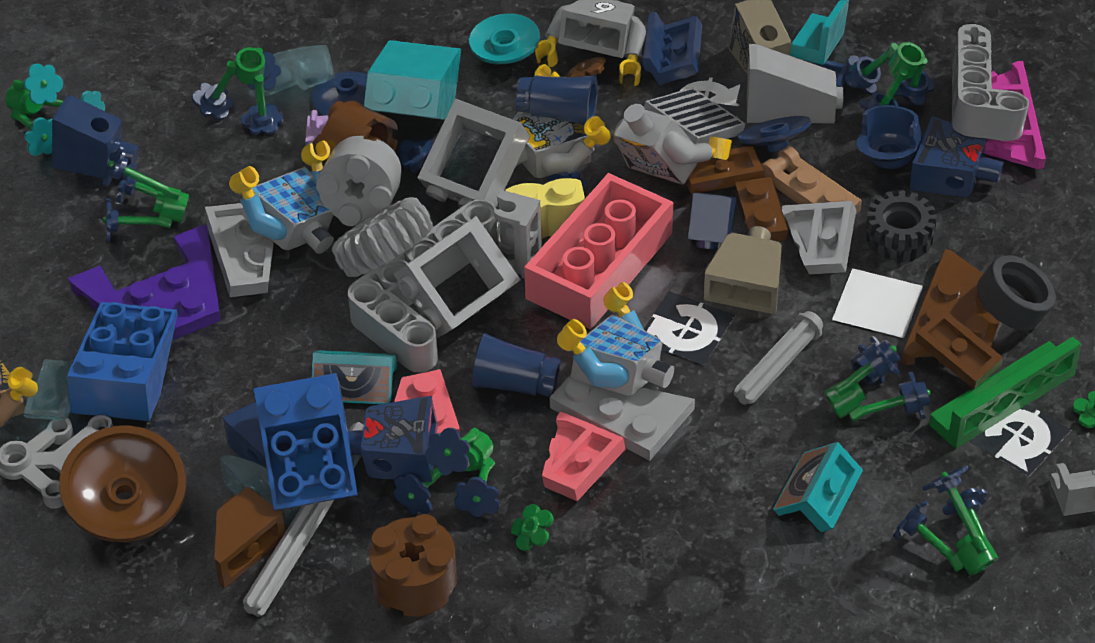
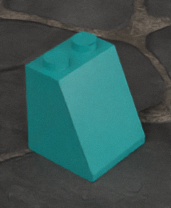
M389 40L368 71L364 106L381 113L445 120L456 96L461 49Z

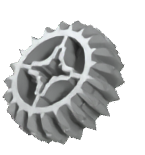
M410 197L396 202L355 225L354 228L339 237L332 246V252L336 258L335 261L348 277H359L371 270H376L383 264H387L392 259L399 257L430 233L433 225L428 211L417 198Z

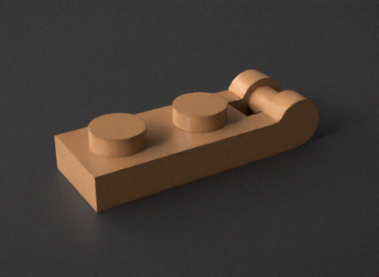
M786 146L779 151L776 159H768L761 164L764 170L763 178L772 177L774 187L798 204L852 201L856 208V214L861 211V199L801 159L799 153L791 146ZM784 170H787V171L790 172L791 174L788 175V174H786V173L783 172V171H784Z

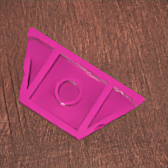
M1017 61L1012 63L1010 71L1000 75L992 71L991 74L992 89L1018 92L1029 100L1022 136L1014 141L987 139L985 154L1035 169H1044L1046 157L1023 61Z

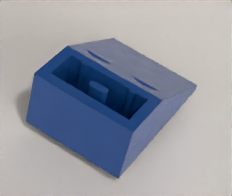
M101 302L67 374L72 413L150 421L161 395L177 319V310L156 306L146 307L117 302Z
M337 374L254 388L274 511L358 496L344 405Z

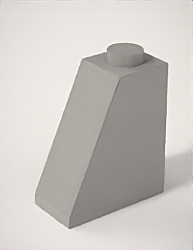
M749 44L746 94L747 123H762L789 116H807L810 118L811 123H835L836 109H842L843 87H836V74L834 71L758 44Z

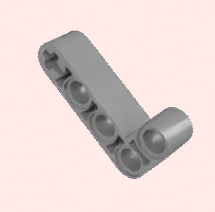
M976 24L963 25L958 31L952 60L953 129L962 135L1003 141L1018 140L1023 133L1029 100L1018 92L992 89L990 31Z

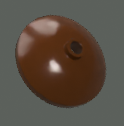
M113 426L88 435L71 450L63 463L60 473V496L64 509L71 520L91 536L111 542L137 541L157 533L176 516L185 497L186 474L179 454L160 435L136 426ZM121 492H128L131 494V497L121 500L117 495Z

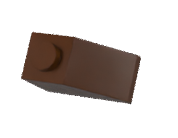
M248 486L236 496L228 498L221 508L217 510L214 559L219 584L224 588L275 548L285 534L282 512L280 510L274 511L271 503Z

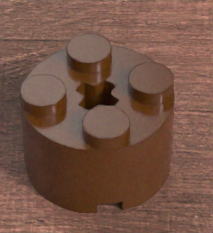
M352 100L346 103L337 101L329 110L328 121L321 134L314 139L312 143L313 149L317 155L316 144L320 141H325L330 147L331 154L336 145L344 139L352 136H364L363 139L372 141L378 139L386 143L395 152L398 140L394 139L392 135L393 129L398 131V127L392 119L365 107L364 104ZM328 158L325 159L324 161H322V166H323V167H324L326 161L328 160Z
M428 514L399 519L385 527L376 529L371 537L369 558L373 591L379 603L390 611V607L403 611V615L411 617L428 615L444 607L449 601V595L456 588L457 584L455 546L449 532L437 523L435 517Z

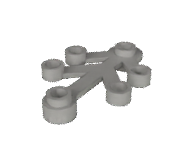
M106 415L94 416L88 422V426L74 436L72 424L68 418H54L48 423L45 430L28 443L10 441L0 448V475L11 480L23 478L41 492L44 504L47 507L60 508L63 506L60 494L49 496L55 492L60 493L59 480L52 481L40 469L54 468L61 473L63 463L71 450L82 439L99 431L96 430L97 428L113 427L112 420ZM60 429H66V430L63 431V432H56L57 430H60ZM52 443L62 445L54 452H43Z

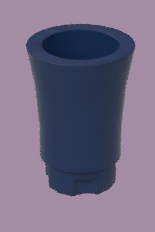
M537 75L534 78L522 77L517 85L516 110L518 112L531 113V116L564 120L584 126L589 118L595 116L598 92L597 78L595 75L582 77H547Z
M484 333L475 359L472 388L500 389L537 396L538 393L551 397L557 385L561 359L546 357V353L513 345Z

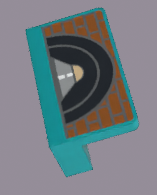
M324 350L313 353L312 378L336 373L340 383L343 402L366 404L391 403L393 372L397 370V354Z
M839 442L806 451L802 454L773 510L778 516L801 510L820 532L832 530L863 469Z

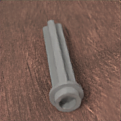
M806 311L805 313H799L794 318V325L735 388L734 395L741 404H753L811 340H817L822 335L823 322L818 315Z

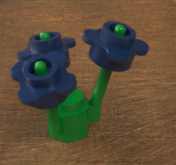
M910 42L901 43L899 46L896 43H892L888 50L876 60L867 56L859 59L856 55H852L847 59L849 71L848 75L845 76L846 83L852 88H861L865 93L872 94L870 100L863 98L859 102L860 107L864 110L883 105L899 107L893 98L894 94L896 96H903L912 105L919 106L924 103L926 94L932 92L935 87L933 80L923 71V68L928 63L924 52L920 47ZM889 60V72L894 77V80L886 93L875 92L877 90L875 83L881 77L880 66Z
M874 336L870 338L872 342L870 347L864 344L858 346L860 352L850 361L854 373L824 391L836 415L841 419L849 414L853 422L864 415L903 405L907 415L918 412L921 420L926 419L924 406L930 405L929 396L931 394L930 390L926 388L925 383H916L913 372L908 373L909 381L898 384L900 396L861 406L860 402L866 400V397L858 384L860 380L868 385H872L876 381L882 384L885 382L884 377L891 371L895 375L900 373L896 363L900 360V356L896 352V346L891 345L887 340L879 343Z

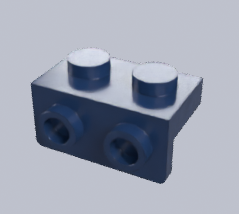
M657 12L649 14L648 26L646 28L645 52L642 53L641 58L646 72L652 73L658 85L698 74L702 24L697 16L664 25Z

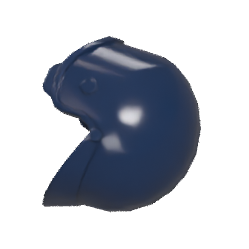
M892 105L875 106L867 109L863 114L861 122L862 132L856 140L857 148L874 165L882 169L893 170L908 165L915 159L922 142L918 115L912 110Z

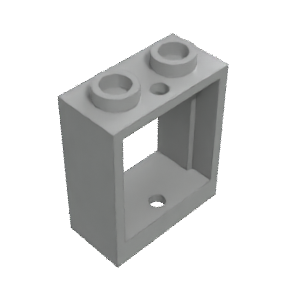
M455 99L417 178L426 188L425 193L438 201L446 202L447 198L459 202L458 206L461 208L473 200L481 199L491 202L496 207L498 204L497 195L500 190H505L530 135L521 122ZM464 127L502 141L479 191L440 177Z
M477 216L393 273L398 280L397 284L401 293L406 298L411 299L419 310L420 315L435 327L437 338L457 327L521 280ZM457 242L489 290L453 315L420 267Z

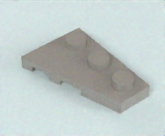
M241 203L205 207L204 219L230 297L268 293L274 244L270 238L260 235L251 229L248 220L241 215L243 211Z
M571 375L550 397L551 409L559 413L564 412L623 437L626 449L649 461L695 409V399L647 388H641L634 395L627 396L570 378Z

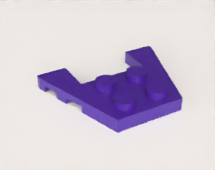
M205 224L174 236L176 248L185 260V264L170 268L168 271L143 281L135 282L116 291L101 266L68 278L71 291L78 297L83 295L87 298L91 306L96 310L101 302H117L146 307L156 306L177 310L172 340L221 321L208 228Z

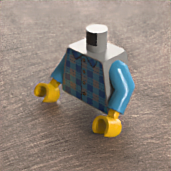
M320 141L316 144L317 155L314 152L312 143L303 148L301 158L307 165L311 166L312 171L310 172L306 167H303L257 185L259 175L255 168L251 166L232 175L229 186L235 193H242L243 198L240 201L243 211L241 215L248 220L254 232L270 238L284 250H291L307 243L316 253L320 254L332 245L334 238L327 231L333 217L332 210L324 206L316 189V182L323 168L322 161L330 155V147L327 142Z
M621 282L616 288L611 287L603 298L604 306L612 312H618L620 317L610 315L588 334L581 322L571 319L558 334L557 343L562 349L574 352L570 378L630 396L634 395L648 382L666 388L672 380L674 366L659 361L662 349L660 338L646 332L635 311L630 312L626 304L633 298V291L627 283Z

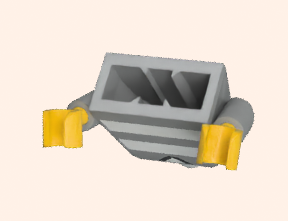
M578 0L571 5L562 6L556 11L545 34L547 40H541L535 49L537 63L539 64L541 59L548 55L549 67H554L558 62L555 47L557 43L620 58L625 56L627 59L621 62L619 68V82L622 84L624 75L632 74L635 76L634 86H637L641 75V65L638 60L642 59L641 55L646 40V28L640 19L634 16L635 6L632 4L623 3L618 0Z

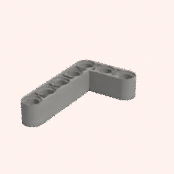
M481 199L467 203L435 225L425 238L421 239L419 243L412 246L399 257L392 259L387 264H383L376 270H371L353 282L348 289L351 323L354 327L388 354H397V361L407 369L419 373L432 369L438 360L435 327L409 307L413 302L401 293L397 284L398 280L393 273L475 216L480 220L493 241L497 243V220L494 217V209L496 207L491 202ZM455 242L420 268L435 288L468 265L470 261L457 242Z

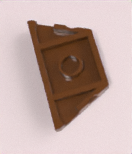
M944 250L903 350L901 361L903 364H914L917 357L933 356L915 341L916 332L942 309H945L988 346L993 347L1001 322L996 320L985 309L979 299L977 284L983 273L951 250Z

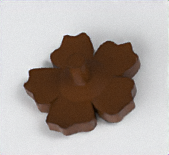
M604 57L587 59L573 67L565 77L601 74L606 60Z

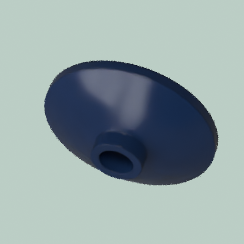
M348 71L326 77L317 84L313 91L312 103L314 109L317 110L320 116H328L331 106L337 101L346 103L355 100L364 104L367 74Z
M807 116L777 118L743 130L738 134L739 142L749 145H767L768 152H777L786 146H790L788 140L805 131L811 125V121Z

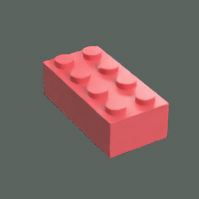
M608 173L524 267L525 299L569 320L576 319L584 327L591 330L608 310L603 303V298L611 287L616 288L621 282L629 285L672 235L673 202Z

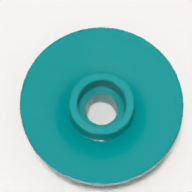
M499 14L489 17L477 24L469 36V45L472 53L480 60L492 64H508L520 61L533 53L540 42L538 26L531 19L518 14Z

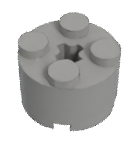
M352 136L341 141L333 149L316 182V189L324 206L331 209V213L347 226H355L372 215L388 208L398 190L401 175L400 161L392 148L378 139L372 141L363 139L364 136Z

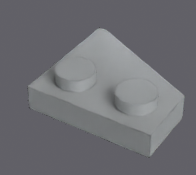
M840 201L782 206L783 215L787 220L790 232L808 273L846 272L856 215V208L853 202Z

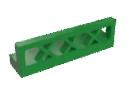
M1074 337L1069 338L1058 346L1048 341L986 379L975 390L973 388L931 413L929 425L951 446L958 449L974 437L1073 377L1076 373L1081 343Z

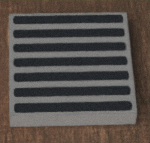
M695 88L645 101L644 105L645 110L674 119L694 144L709 143L710 136L724 139L738 136L744 130L746 124Z

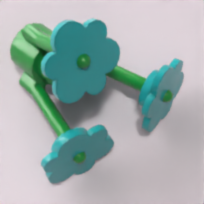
M32 64L28 69V78L24 81L17 79L13 81V85L6 92L5 103L12 111L10 117L20 121L29 129L24 136L25 141L28 142L27 151L33 156L40 155L42 152L49 155L52 153V119L47 121L45 118L40 117L32 122L26 115L37 113L43 105L59 108L64 100L56 99V92L62 89L63 80L59 75L55 74V68L52 65H45L43 67L41 64ZM99 91L83 92L81 96L82 101L105 111V104L103 101H100L101 93Z

